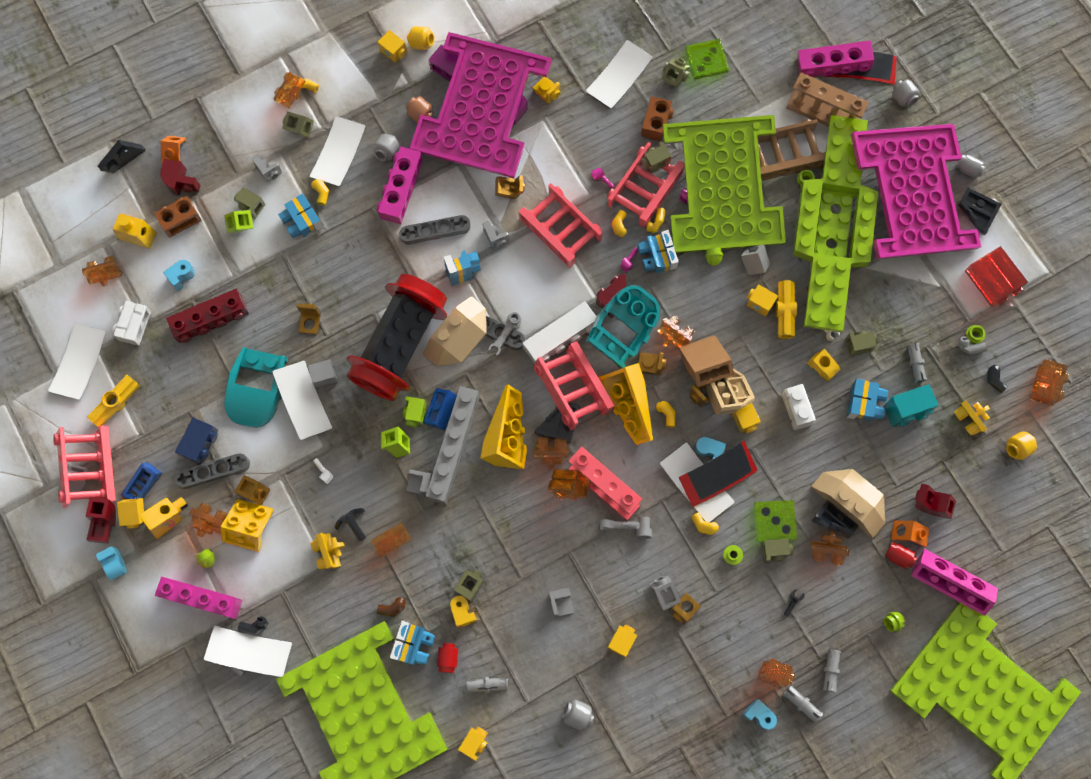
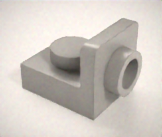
M258 155L252 158L256 168L266 182L275 180L282 173L278 163L270 166L265 159L261 160Z
M489 220L482 223L483 231L492 249L496 247L501 248L509 242L507 232L499 235L496 226H492Z
M668 576L657 577L654 582L650 583L663 611L681 602L674 583Z

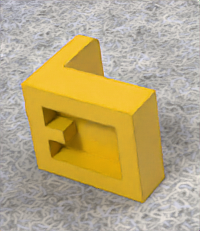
M543 77L533 87V92L549 104L560 96V83L556 82L554 84L548 78Z

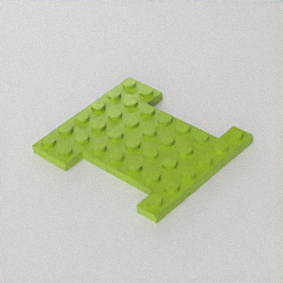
M774 115L663 124L664 144L683 143L689 214L670 216L672 243L676 253L706 251L709 248L733 249L763 244L764 246L786 243L783 206L764 208L758 136L776 134Z
M959 602L891 688L890 692L921 718H925L935 704H937L1001 757V760L989 774L994 779H1017L1078 698L1081 691L1065 678H1062L1052 692H1049L986 640L997 623L987 615L984 616Z
M386 621L285 673L282 677L276 678L284 697L303 688L337 760L335 764L319 772L322 779H395L448 750L430 712L411 721L384 666L377 648L394 640Z

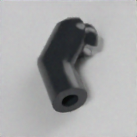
M992 365L987 370V382L1002 394L1008 386L1000 381V367Z
M263 616L258 617L252 624L241 621L238 631L255 636L266 629L268 622Z

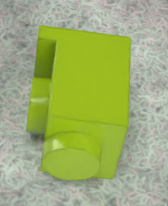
M251 210L233 211L224 215L227 233H238L254 228Z
M406 396L405 401L408 406H405L403 411L406 426L416 428L417 425L423 426L427 406L425 399Z
M399 427L381 432V449H387L396 458L410 454V437Z

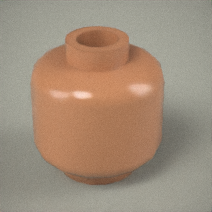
M420 96L417 98L413 97L405 108L407 109V116L416 123H418L420 115L432 117L433 115L431 113L432 105Z

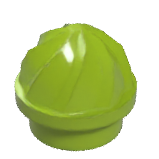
M721 248L706 249L705 258L710 265L716 266L721 263L723 258Z
M209 548L194 556L197 560L196 564L202 568H210L215 562L214 552H211Z
M890 612L884 617L883 622L888 631L899 632L904 627L905 620L899 612Z

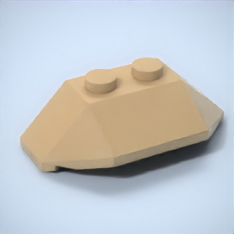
M473 297L468 298L455 307L430 337L423 355L437 367L463 363L487 334L486 308Z
M733 369L734 375L706 384V392L716 415L736 413L755 401L745 376Z
M846 469L823 472L811 486L826 501H830L858 524V527L872 539L884 526V494L855 470Z

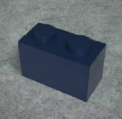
M192 417L175 452L201 465L209 455L211 444L218 437V430L214 426Z

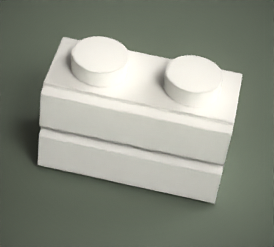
M125 301L124 306H121L119 309L118 323H115L113 326V336L121 342L139 346L151 310L145 305Z
M803 384L785 389L781 395L789 418L792 420L793 429L798 430L813 425L816 419Z

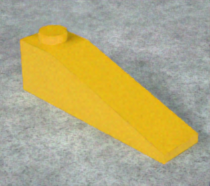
M639 363L598 377L614 404L613 412L616 416H620L624 422V428L634 443L639 445L652 441L653 435L646 385Z
M505 385L483 441L481 459L494 466L524 469L527 446L523 444L525 427H522L521 416L524 415L522 392L510 385Z

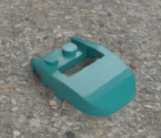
M631 285L621 289L597 315L586 342L594 346L619 368H624L626 366L624 363L629 357H634L639 352L638 350L641 346L648 342L653 327H656L658 323L660 306L657 300L640 286ZM609 312L636 333L628 347L601 327L603 320Z
M246 347L242 348L230 371L224 401L226 413L234 423L253 428L265 426L274 417L277 410L276 406L279 400L282 399L275 378L271 391L235 384L240 368L273 375L274 370L283 368L285 362L288 363L286 356L247 349Z

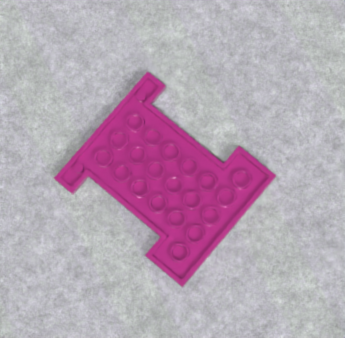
M448 32L443 50L457 54L459 57L438 119L420 115L410 149L420 151L424 155L514 179L525 143L510 139L509 135L529 73L547 78L552 58Z
M954 124L857 131L850 134L857 169H875L889 238L873 241L876 260L974 250L981 247L978 229L963 231L960 229L946 162L962 159Z

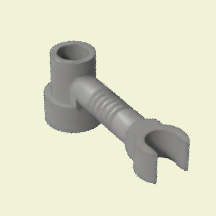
M512 312L507 316L506 326L494 344L489 346L488 353L492 348H496L498 352L495 357L499 356L500 348L512 329L520 327L521 317L517 312Z
M639 517L638 522L600 520V530L631 529L636 530V538L638 539L652 538L649 517Z

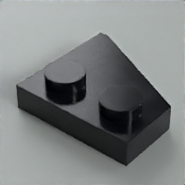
M118 140L97 167L100 171L115 173L142 154L146 149L141 144Z
M828 500L812 519L814 523L847 539L854 534L859 526Z

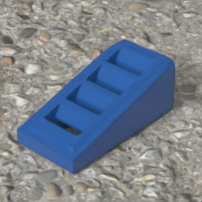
M148 462L141 463L121 495L126 499L144 498L158 481L162 472ZM143 477L147 482H143L140 478ZM136 483L140 485L143 489L140 490L138 487H136ZM133 490L139 495L136 497L130 491Z

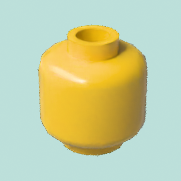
M414 26L407 34V41L414 50H428L434 44V33L429 27Z
M1024 431L1013 435L1006 443L1008 455L1017 460H1024L1037 450L1036 439Z

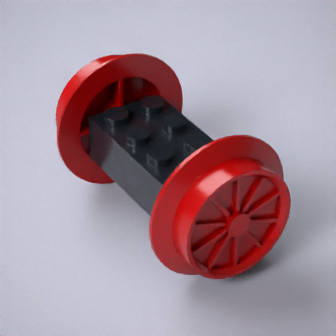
M400 274L396 283H387L385 285V289L392 296V299L362 356L349 355L346 358L351 365L346 377L362 389L389 401H395L400 391L410 390L409 385L401 379V376L431 319L445 320L447 318V313L443 309L448 300L446 295L432 284L409 274Z

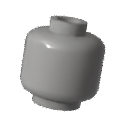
M900 80L893 86L892 97L901 107H911L919 100L920 91L911 80Z
M382 134L374 143L373 152L378 160L391 161L395 153L399 151L400 146L395 136Z
M573 700L570 703L567 702L562 712L565 724L579 731L584 730L587 726L590 727L594 719L591 707L578 700Z

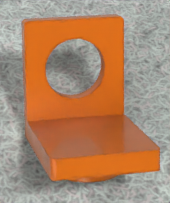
M167 136L161 140V164L164 159L180 161V144L185 142L186 138Z
M895 520L891 540L911 541L922 547H927L930 528L915 521ZM904 525L906 531L902 536H899L897 533L898 528Z

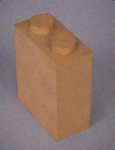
M715 335L679 347L682 363L697 387L734 375L732 360Z

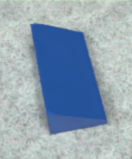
M436 388L423 424L440 430H446L457 395L452 391Z

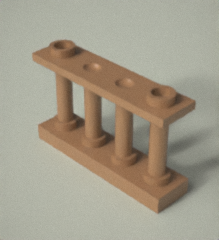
M800 73L786 109L811 120L817 119L818 123L828 127L831 115L861 119L869 101L804 73Z
M806 119L801 123L776 128L775 135L758 136L762 181L798 173L803 170L824 167L825 152H819L813 134L818 124L817 119ZM806 134L812 155L806 157L801 155L795 135ZM788 137L794 155L793 160H784L777 139ZM771 142L777 161L776 164H766L760 143Z

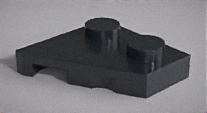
M969 187L958 204L984 236L1002 205Z
M568 402L573 412L580 410V405ZM556 406V409L546 417V420L535 429L534 433L571 443L574 429L570 430L564 424L562 414Z

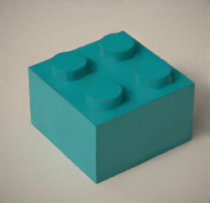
M930 384L893 396L883 407L886 409L885 411L891 426L899 425V428L911 424L910 422L915 419L919 422L929 418L928 416L933 414V410L939 405Z

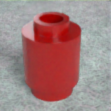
M892 542L885 554L889 561L905 570L908 567L912 568L917 560V557L914 556V551L899 543L895 544Z
M443 643V647L438 648V672H455L459 648H455V644Z

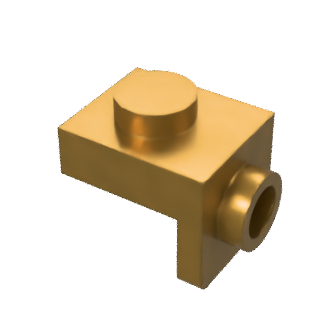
M502 176L495 178V196L516 199L524 192L523 176H518L516 179Z

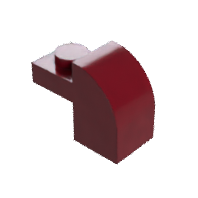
M164 159L160 172L161 179L173 194L180 196L181 189L189 193L192 191L199 192L201 185L196 178L185 176L187 169L182 162Z
M921 484L920 490L916 492L915 508L933 516L952 519L956 504L951 494L935 492L930 485Z
M89 498L85 517L91 522L86 540L88 542L108 544L112 526L115 527L116 507L109 499Z

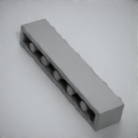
M462 386L459 388L426 493V498L429 501L443 505L448 503L480 399V394L477 390Z

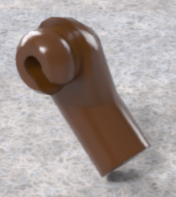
M398 597L390 606L379 604L377 614L395 617L405 609L406 601L404 598Z

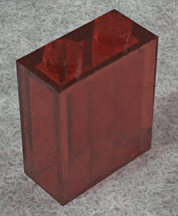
M1001 246L975 261L965 270V273L991 307L999 304V306L1003 305L1012 294L1014 296L1019 295L1025 290L1023 287L1028 283Z

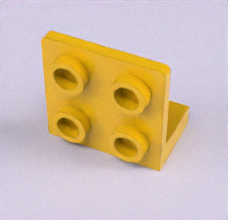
M237 499L221 525L222 542L259 552L262 547L261 534L273 514V509Z

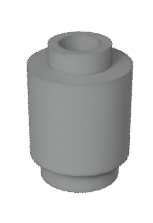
M962 154V159L959 160L955 168L960 169L959 172L974 179L976 176L981 177L985 166H983L984 162L970 155Z

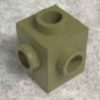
M672 59L664 65L662 70L664 73L661 79L671 86L678 87L681 83L687 81L690 74L688 72L690 66L682 59Z

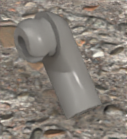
M965 336L961 337L958 341L959 349L969 355L987 351L985 342L972 344L968 337Z

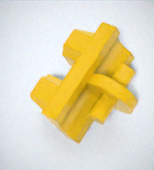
M966 400L962 402V406L954 414L959 421L967 416H970L973 420L971 424L965 427L970 436L980 431L982 433L986 431V426L978 416L981 415L984 421L988 420L990 417L986 411L990 409L987 405L982 408L979 402L973 405L978 411L975 413Z
M331 533L317 534V538L310 545L314 552L321 551L323 557L316 561L318 569L341 567L339 557L342 556L340 549L345 547L344 542L338 543L336 537L332 538Z

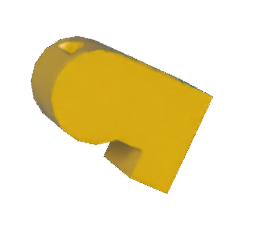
M825 349L818 351L807 362L826 381H830L840 371L839 365Z
M460 595L455 596L451 600L450 606L456 626L461 628L477 622L474 612H468L469 603L466 598Z

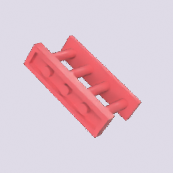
M650 142L645 147L642 146L639 149L638 157L617 187L615 189L612 188L607 196L610 208L617 201L638 214L639 225L643 228L650 222L685 169L684 163L680 160L676 166L669 164L662 168L668 172L669 176L666 180H661L641 168V159L651 149ZM637 173L657 185L659 190L656 194H651L630 180ZM627 187L647 199L649 205L646 208H641L620 194Z
M550 183L548 185L550 195L533 210L528 211L525 207L519 210V219L571 268L575 264V253L593 237L600 242L602 240V230L596 223L593 224L564 196L563 191L558 186L555 187ZM554 200L563 206L545 223H540L537 220V215ZM569 212L575 220L558 235L553 236L549 232V228ZM581 224L588 232L573 246L566 248L562 244V240Z
M577 341L569 345L566 355L547 363L543 361L542 357H539L534 364L535 373L541 377L562 414L564 424L570 430H573L579 423L577 419L596 410L601 411L602 415H605L614 407L613 402ZM569 361L573 363L576 368L575 371L554 380L549 371L550 369ZM578 377L582 378L585 387L563 396L558 386ZM586 394H591L594 399L593 404L575 412L571 410L568 402Z
M100 426L94 434L64 435V427H59L56 434L53 435L54 446H57L61 485V491L58 492L59 503H62V508H67L70 505V500L89 498L109 499L114 503L116 499L108 426ZM94 442L98 445L96 453L66 454L65 443ZM96 461L99 462L100 469L98 472L68 473L67 462ZM95 479L101 481L102 488L98 491L69 492V481Z
M581 447L568 461L572 464L568 470L626 521L639 509V503L642 498L586 449Z

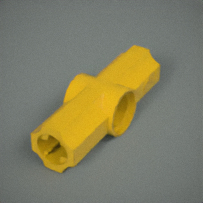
M791 280L778 282V301L776 302L775 315L778 318L777 334L778 338L781 339L795 337L797 302H795V282Z
M126 375L112 391L104 393L102 401L87 418L97 427L103 426L116 412L121 411L125 407V402L140 385L130 376ZM117 398L116 402L111 405V401Z

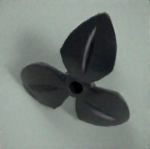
M363 508L350 510L337 520L335 529L338 530L343 522L347 523L359 542L364 540L366 536L354 520V515L365 512Z

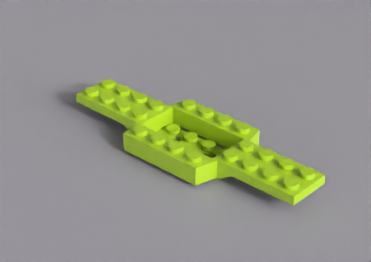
M831 115L829 118L821 179L804 180L801 185L792 255L810 262V279L804 327L842 333L850 269L854 267H867L871 262L879 191L861 185L862 170L857 169L850 136L853 132L867 131L868 120ZM856 197L849 258H846L853 199ZM838 205L841 212L834 214L831 212L830 207ZM832 239L837 245L831 249L826 245V241Z

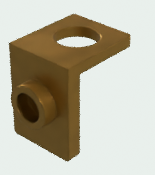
M310 303L297 304V308L301 313L299 333L317 335L321 316L319 309L316 305ZM307 320H313L315 322V325L312 329H306L304 327V323Z
M693 385L689 391V397L696 405L698 404L702 408L710 401L709 397H705L700 392V389L706 387V385L700 387Z
M687 593L680 599L681 602L670 610L675 620L685 624L701 607ZM684 601L692 603L693 609L691 612L686 613L682 610L681 605Z

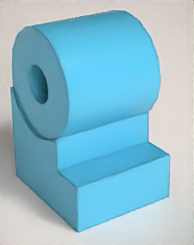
M180 260L165 270L163 274L179 292L184 288L182 282L192 279L195 270L189 261Z
M702 437L695 445V452L701 457H712L713 460L723 454L726 444L708 437Z
M111 546L95 554L111 581L127 573L119 549Z
M754 699L742 714L748 720L755 718L758 726L763 729H772L777 724L776 715L759 699Z

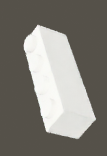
M584 301L524 341L523 349L534 364L539 357H542L546 363L550 360V356L555 353L560 354L566 349L565 346L575 341L578 342L586 332L590 333L596 315Z

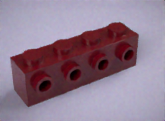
M235 288L169 316L166 320L173 338L178 343H186L197 335L209 333L211 329L224 327L233 320H240L249 312L242 295Z

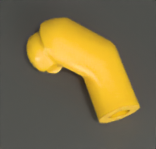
M308 79L295 80L291 88L295 93H300L301 88H306L316 93L319 85Z
M316 179L312 181L311 187L319 193L317 204L325 206L329 189L322 180Z
M664 208L657 209L654 223H647V232L656 233L665 218L666 210Z
M619 210L611 223L614 234L619 237H624L627 233L622 223L627 213L623 210Z
M667 401L658 402L656 410L665 414L666 427L674 428L675 410Z
M699 512L691 516L700 533L714 535L718 532V524L704 521Z

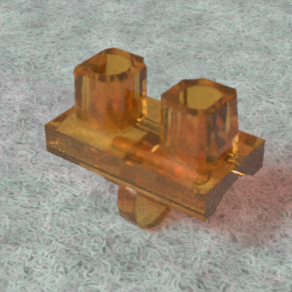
M286 72L282 85L274 92L273 100L290 108L293 101L300 98L298 93L306 81L292 72Z
M113 256L106 257L104 263L101 264L95 261L87 262L86 268H82V273L86 276L89 284L100 282L103 287L108 285L107 280L122 276V271Z
M674 315L669 319L665 317L657 330L666 339L664 345L668 347L671 343L675 347H681L690 344L694 330L690 327H685L682 330L678 327L679 319Z
M538 438L536 447L533 450V457H549L542 458V464H549V469H554V464H561V458H568L570 455V448H568L566 438H557L555 440V448H548V438Z
M201 503L197 509L192 508L189 512L192 515L191 521L194 522L193 528L198 529L197 536L203 537L205 533L211 535L213 531L221 534V525L227 517V513L218 510L213 517L209 515L212 511L211 507L205 503Z
M400 522L373 538L371 542L382 558L412 539L403 523Z
M829 531L828 536L821 535V541L827 543L811 541L810 547L814 561L824 562L825 553H832L831 563L843 565L845 556H849L850 550L847 549V546L834 544H841L842 538L835 537V532Z

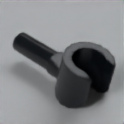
M797 589L790 595L791 602L784 613L787 617H789L796 603L800 602L805 596L803 593L800 598H797L795 596Z

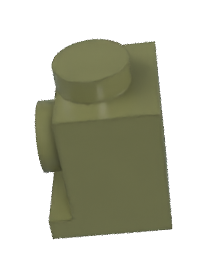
M287 111L286 116L283 118L282 129L309 138L314 120Z
M660 142L657 148L653 147L645 153L641 163L645 169L648 168L649 172L653 173L669 165L671 155L664 143Z
M244 187L234 196V201L239 205L238 208L242 211L251 210V215L254 219L257 218L265 206L260 196Z
M866 331L856 333L855 336L852 332L845 338L850 356L873 352L878 344L877 336L873 332L866 333Z
M788 539L765 540L761 543L764 563H768L771 558H773L774 562L784 561L785 557L793 556L792 544H789Z
M466 569L455 586L454 591L465 597L468 601L473 602L484 584V580L481 579L483 575L474 569L471 572ZM474 582V587L469 589L467 584Z

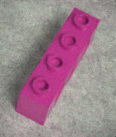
M871 40L798 50L797 54L799 75L804 73L811 77L830 76L836 73L847 74L858 70L867 71L872 69L874 62Z
M400 146L399 152L395 153V164L393 169L389 170V181L387 185H384L382 192L383 199L377 205L380 219L402 225L423 162L420 151ZM403 167H408L405 171L401 170ZM403 183L401 187H396V184ZM393 199L398 200L396 203H390Z
M926 549L917 558L913 567L912 577L984 616L995 605L998 588Z
M162 576L154 595L233 619H237L243 601L236 597Z

